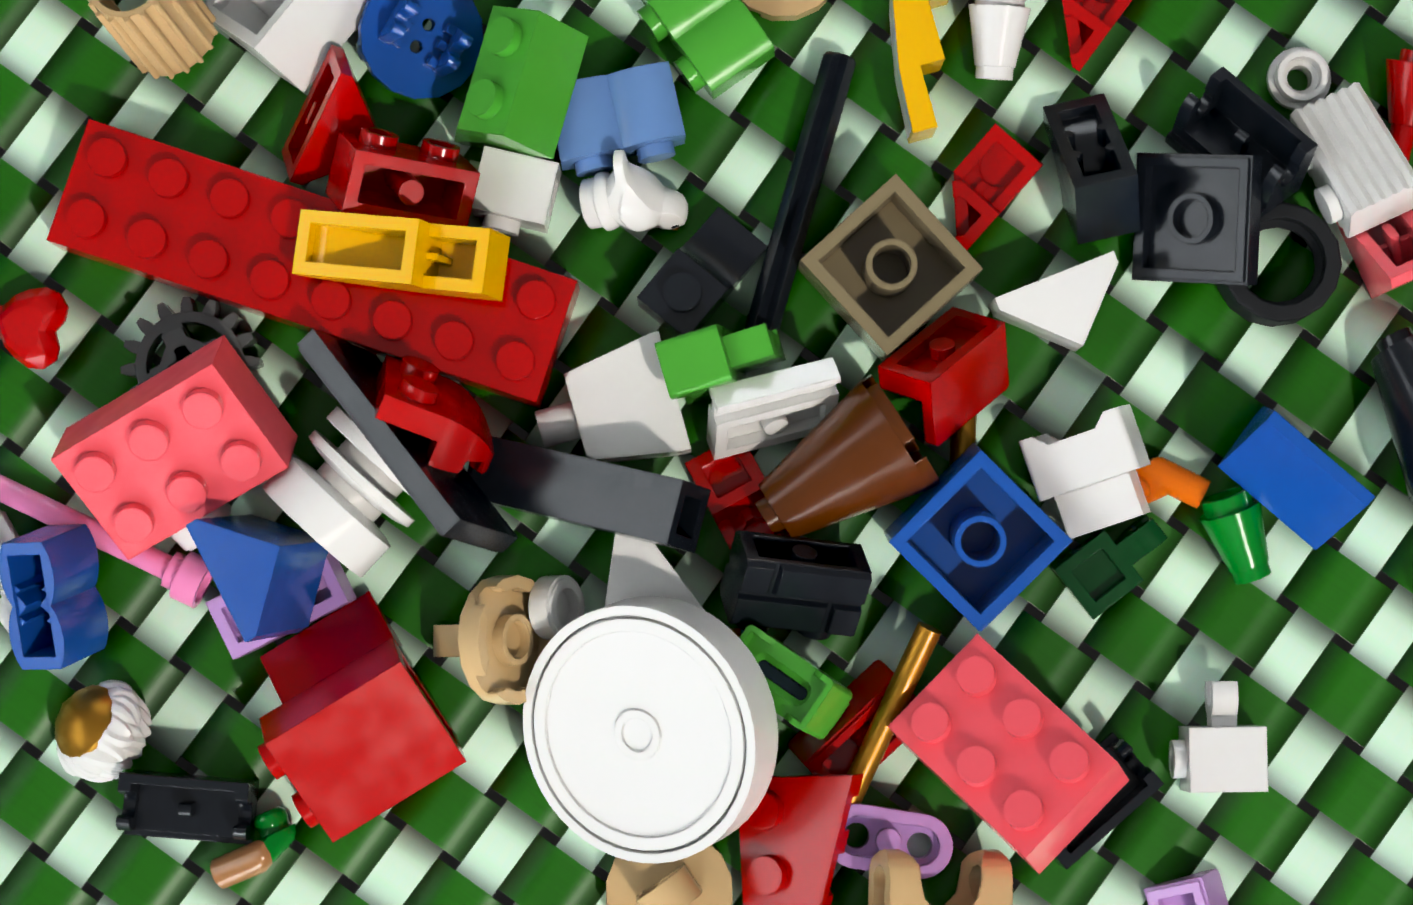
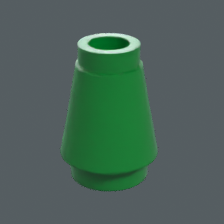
M1241 486L1224 489L1205 497L1200 503L1204 514L1199 520L1229 573L1232 574L1234 583L1237 585L1246 584L1268 576L1271 573V569L1268 563L1269 556L1261 503Z

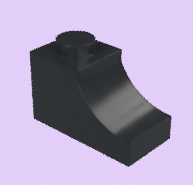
M1105 94L1044 106V127L1057 168L1062 204L1078 245L1140 231L1138 173Z
M718 207L699 230L681 248H678L637 296L638 306L674 336L701 329L767 251L768 246L721 207Z

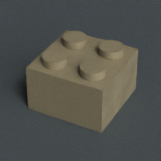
M897 174L892 176L800 260L798 271L882 362L890 357L975 280L983 270L981 265Z

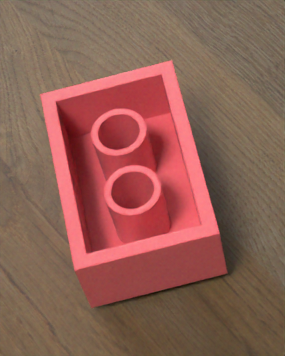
M222 335L67 427L51 461L127 560H130L182 530L190 522L201 519L287 469L298 436L225 335Z
M978 633L887 726L912 754L1038 874L1060 854L1129 781L1119 763Z

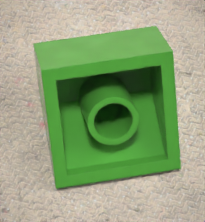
M493 5L454 141L466 146L484 148L485 145L519 154L553 159L589 36L538 10Z

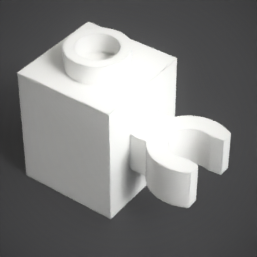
M1205 681L1204 698L1207 726H1178L1179 740H1170L1169 770L1171 778H1180V790L1189 793L1268 792L1267 727L1237 725L1239 705L1238 681Z

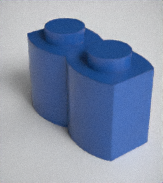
M86 524L47 525L2 543L0 549V579L5 595L12 605L9 619V636L12 650L22 670L63 669L105 649L109 630L108 616L103 599L95 587L99 573V559L94 538Z

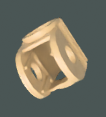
M87 0L90 9L142 74L149 72L154 79H158L160 76H168L170 79H173L176 74L183 71L188 74L190 67L197 62L203 63L202 57L208 50L214 48L212 45L213 38L218 34L213 24L216 18L203 0H148L138 8L128 11H121L114 0Z

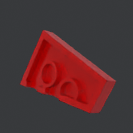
M864 774L772 776L767 792L758 808L739 827L743 905L832 904L834 894H832L830 887L838 855L845 852L850 832L845 827L852 799L859 795Z

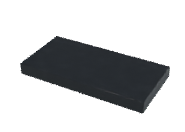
M312 329L297 344L300 353L441 536L501 553L518 539V536L464 467L459 473H451L428 466L426 437L375 418L377 376L383 364L375 353L315 329Z

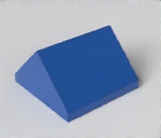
M1262 406L1217 466L1315 550L1366 508L1376 497L1275 410Z
M252 514L196 519L186 525L245 642L298 633L309 626L328 551L307 532Z

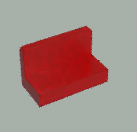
M951 307L878 365L879 384L882 389L922 402L924 433L927 443L940 446L1008 388L1009 373L1005 322Z

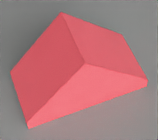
M1413 210L1351 238L1345 236L1343 228L1336 222L1371 299L1413 281Z

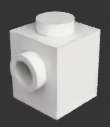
M484 145L481 161L470 160V163L480 172L471 212L474 217L483 218L481 227L491 228L508 236H518L520 227L548 233L562 175L560 164Z

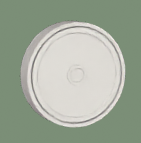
M639 596L624 599L586 613L571 621L548 642L534 664L525 692L527 702L523 705V734L528 761L535 780L551 808L575 834L590 845L609 855L627 861L656 864L674 862L688 858L722 840L745 823L758 808L767 792L776 766L778 723L775 705L767 680L750 650L727 625L715 616L697 606L668 597Z

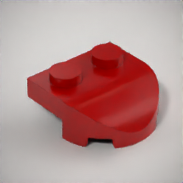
M386 355L377 376L375 418L426 437L428 466L451 473H459L468 461L470 462L469 465L481 474L485 473L494 456V449L488 423L475 399L456 382L438 375L439 369L424 359L405 355L402 360Z

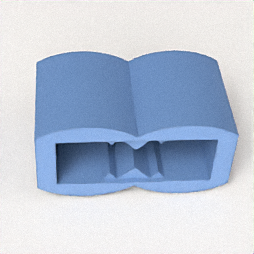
M669 61L631 67L608 75L576 79L557 144L562 171L575 169L577 177L595 176L598 172H609L613 169L612 161L615 150H624L627 157L637 155L640 164L659 162L676 155L674 147L685 144L686 134Z

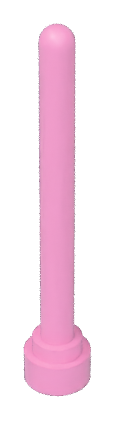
M0 474V503L47 525L86 524L94 538L97 549L162 579L161 586L170 590L169 597L191 608L197 607L205 596L213 578L200 554L193 551L188 555L176 552L172 556L152 546L132 559L127 560L96 519Z

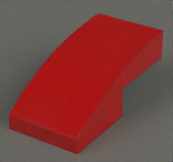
M708 450L684 463L694 483L711 490L707 508L730 550L735 532L738 530L774 534L754 503L764 497L758 484L765 477L750 451L714 460L711 450ZM786 528L777 534L790 536Z

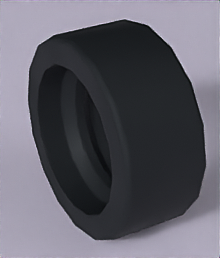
M1282 202L1260 218V231L1282 228L1293 231L1305 240L1312 252L1314 271L1311 282L1304 292L1292 300L1273 302L1260 298L1245 285L1216 284L1218 291L1230 309L1248 322L1269 327L1294 324L1323 307L1337 288L1342 267L1338 240L1326 221L1307 207Z

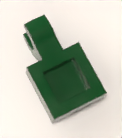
M1145 514L1130 525L1116 541H1113L1104 529H1099L1051 568L1088 616L1094 620L1144 581L1132 565L1161 545L1168 537L1155 520Z

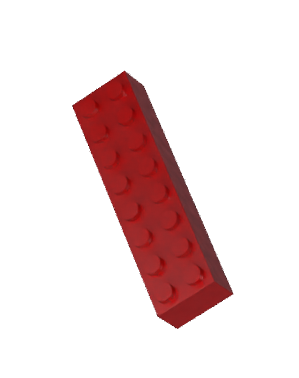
M88 119L47 237V241L63 251L310 332L312 329L318 330L383 357L389 355L402 360L403 356L410 355L424 359L439 369L438 375L539 409L541 408L580 292L577 280L508 258L502 301L410 292L298 276L292 274L300 210L341 212L330 198Z

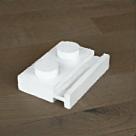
M833 357L710 388L709 394L712 403L708 405L707 443L714 460L805 437L838 404L839 392L836 384L841 382V376Z

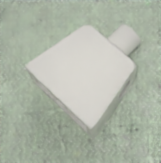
M659 331L649 333L564 374L571 401L535 411L545 448L581 438L587 458L607 463L680 456L691 453V446L678 399L673 400L669 396L655 349V343L661 341Z

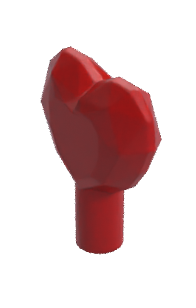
M48 287L35 288L18 293L7 303L0 305V337L3 345L16 360L27 368L43 370L58 360L60 343L57 331L66 322L69 310L63 295Z

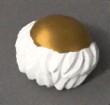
M106 680L100 682L99 685H90L75 692L62 703L55 721L57 755L64 771L72 776L98 783L119 779V773L123 770L131 769L132 760L142 756V748L146 746L145 738L152 733L149 727L152 721L148 707L129 684L119 680Z

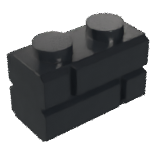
M738 530L735 532L729 553V563H726L720 584V596L728 623L736 624L742 630H745L749 625H754L765 632L769 631L770 628L795 630L813 640H825L831 634L854 636L862 613L861 605L865 604L872 582V572L861 544Z

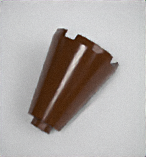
M870 374L859 381L758 484L764 497L754 503L774 534H778L786 528L791 537H800L927 491L939 484L940 480L927 457H922L919 448L914 441L915 438L895 407Z

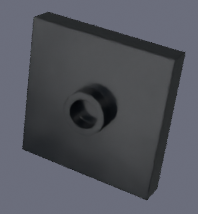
M1137 153L1136 171L1138 173L1140 231L1134 232L1132 280L1257 285L1263 156Z

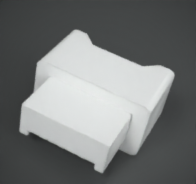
M1130 404L1103 411L1094 429L1063 440H1059L1046 433L1018 441L1039 502L1055 498L1065 530L1071 539L1151 512L1136 469L1151 465Z

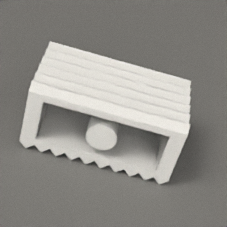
M1354 82L1348 88H1341L1337 93H1330L1325 99L1319 98L1314 104L1308 103L1302 109H1295L1290 114V122L1318 144L1307 172L1317 187L1314 190L1315 201L1327 223L1333 224L1338 222L1339 226L1343 228L1345 236L1351 238L1413 209V169L1360 83Z

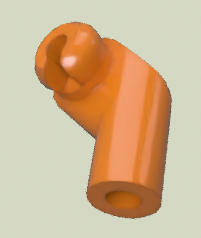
M1153 457L1149 459L1151 465L1136 469L1148 504L1169 495L1197 509L1211 483V480L1163 457Z

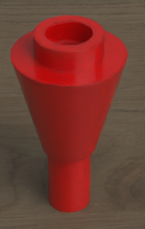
M1401 49L1399 60L1386 59L1388 123H1391V135L1409 162L1413 146V50Z

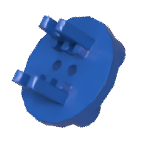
M368 0L365 3L358 25L357 53L366 64L370 74L389 91L411 99L441 97L460 87L474 71L483 41L482 19L473 0ZM425 19H429L432 23L431 29L428 31L422 25ZM413 41H417L420 46L416 53L411 51L410 48Z

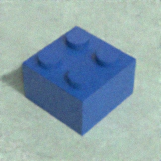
M973 442L938 477L940 483L924 491L884 531L888 542L981 633L1073 540Z

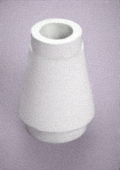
M975 0V4H968L974 65L976 66L975 78L1013 81V71L1016 67L1031 8L1025 7L1026 0Z

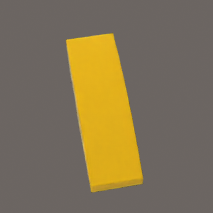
M301 209L292 274L410 292L502 301L511 237L491 228L433 224L417 218Z

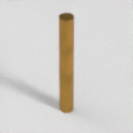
M917 623L849 767L847 774H864L859 795L852 799L853 804H861L894 735L887 726L907 707L941 636V631L929 624Z

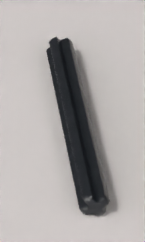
M827 51L823 55L744 329L766 323L768 330L777 329L779 333L856 66L855 59L848 55Z

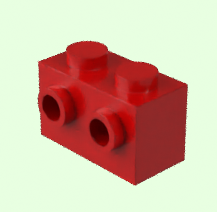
M368 126L361 127L359 135L339 131L325 193L341 212L417 218L433 224L468 226L480 172L459 154V146L432 138H424L421 147L399 143V135L384 129Z

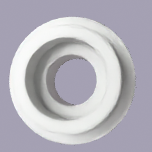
M1294 47L1283 51L1272 61L1267 71V87L1272 98L1280 106L1294 111L1295 109H1302L1308 103L1314 104L1319 98H1325L1331 85V72L1327 62L1319 53L1305 47ZM1299 70L1306 75L1308 85L1305 90H1295L1288 84L1287 75L1289 71Z

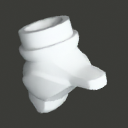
M624 150L614 151V170L612 173L598 172L593 178L583 179L580 183V207L583 218L590 229L603 227L606 231H612L623 226L636 232L649 231L654 228L678 230L687 220L688 203L684 195L674 189L664 187L654 174L630 163Z

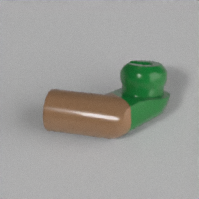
M277 806L255 816L253 824L261 838L211 861L210 871L215 883L220 888H228L266 872L293 843L296 835L295 823L290 824L285 808Z

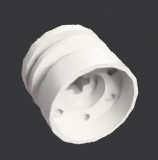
M336 406L326 418L347 439L337 448L320 432L314 430L309 439L325 460L322 466L316 470L302 460L292 456L289 467L270 478L262 488L305 532L361 578L391 547L387 538L374 523L383 513L405 527H409L415 520L395 500L403 490L407 494L408 492L349 415Z

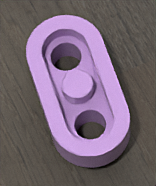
M851 803L846 827L852 823H861L866 827L868 836L861 846L853 847L846 844L845 852L838 855L837 862L852 869L869 871L871 859L878 851L883 849H900L914 857L919 864L921 879L939 874L948 865L953 852V841L948 828L936 817L915 811L864 803ZM915 833L927 834L930 839V849L923 856H913L907 849V842Z

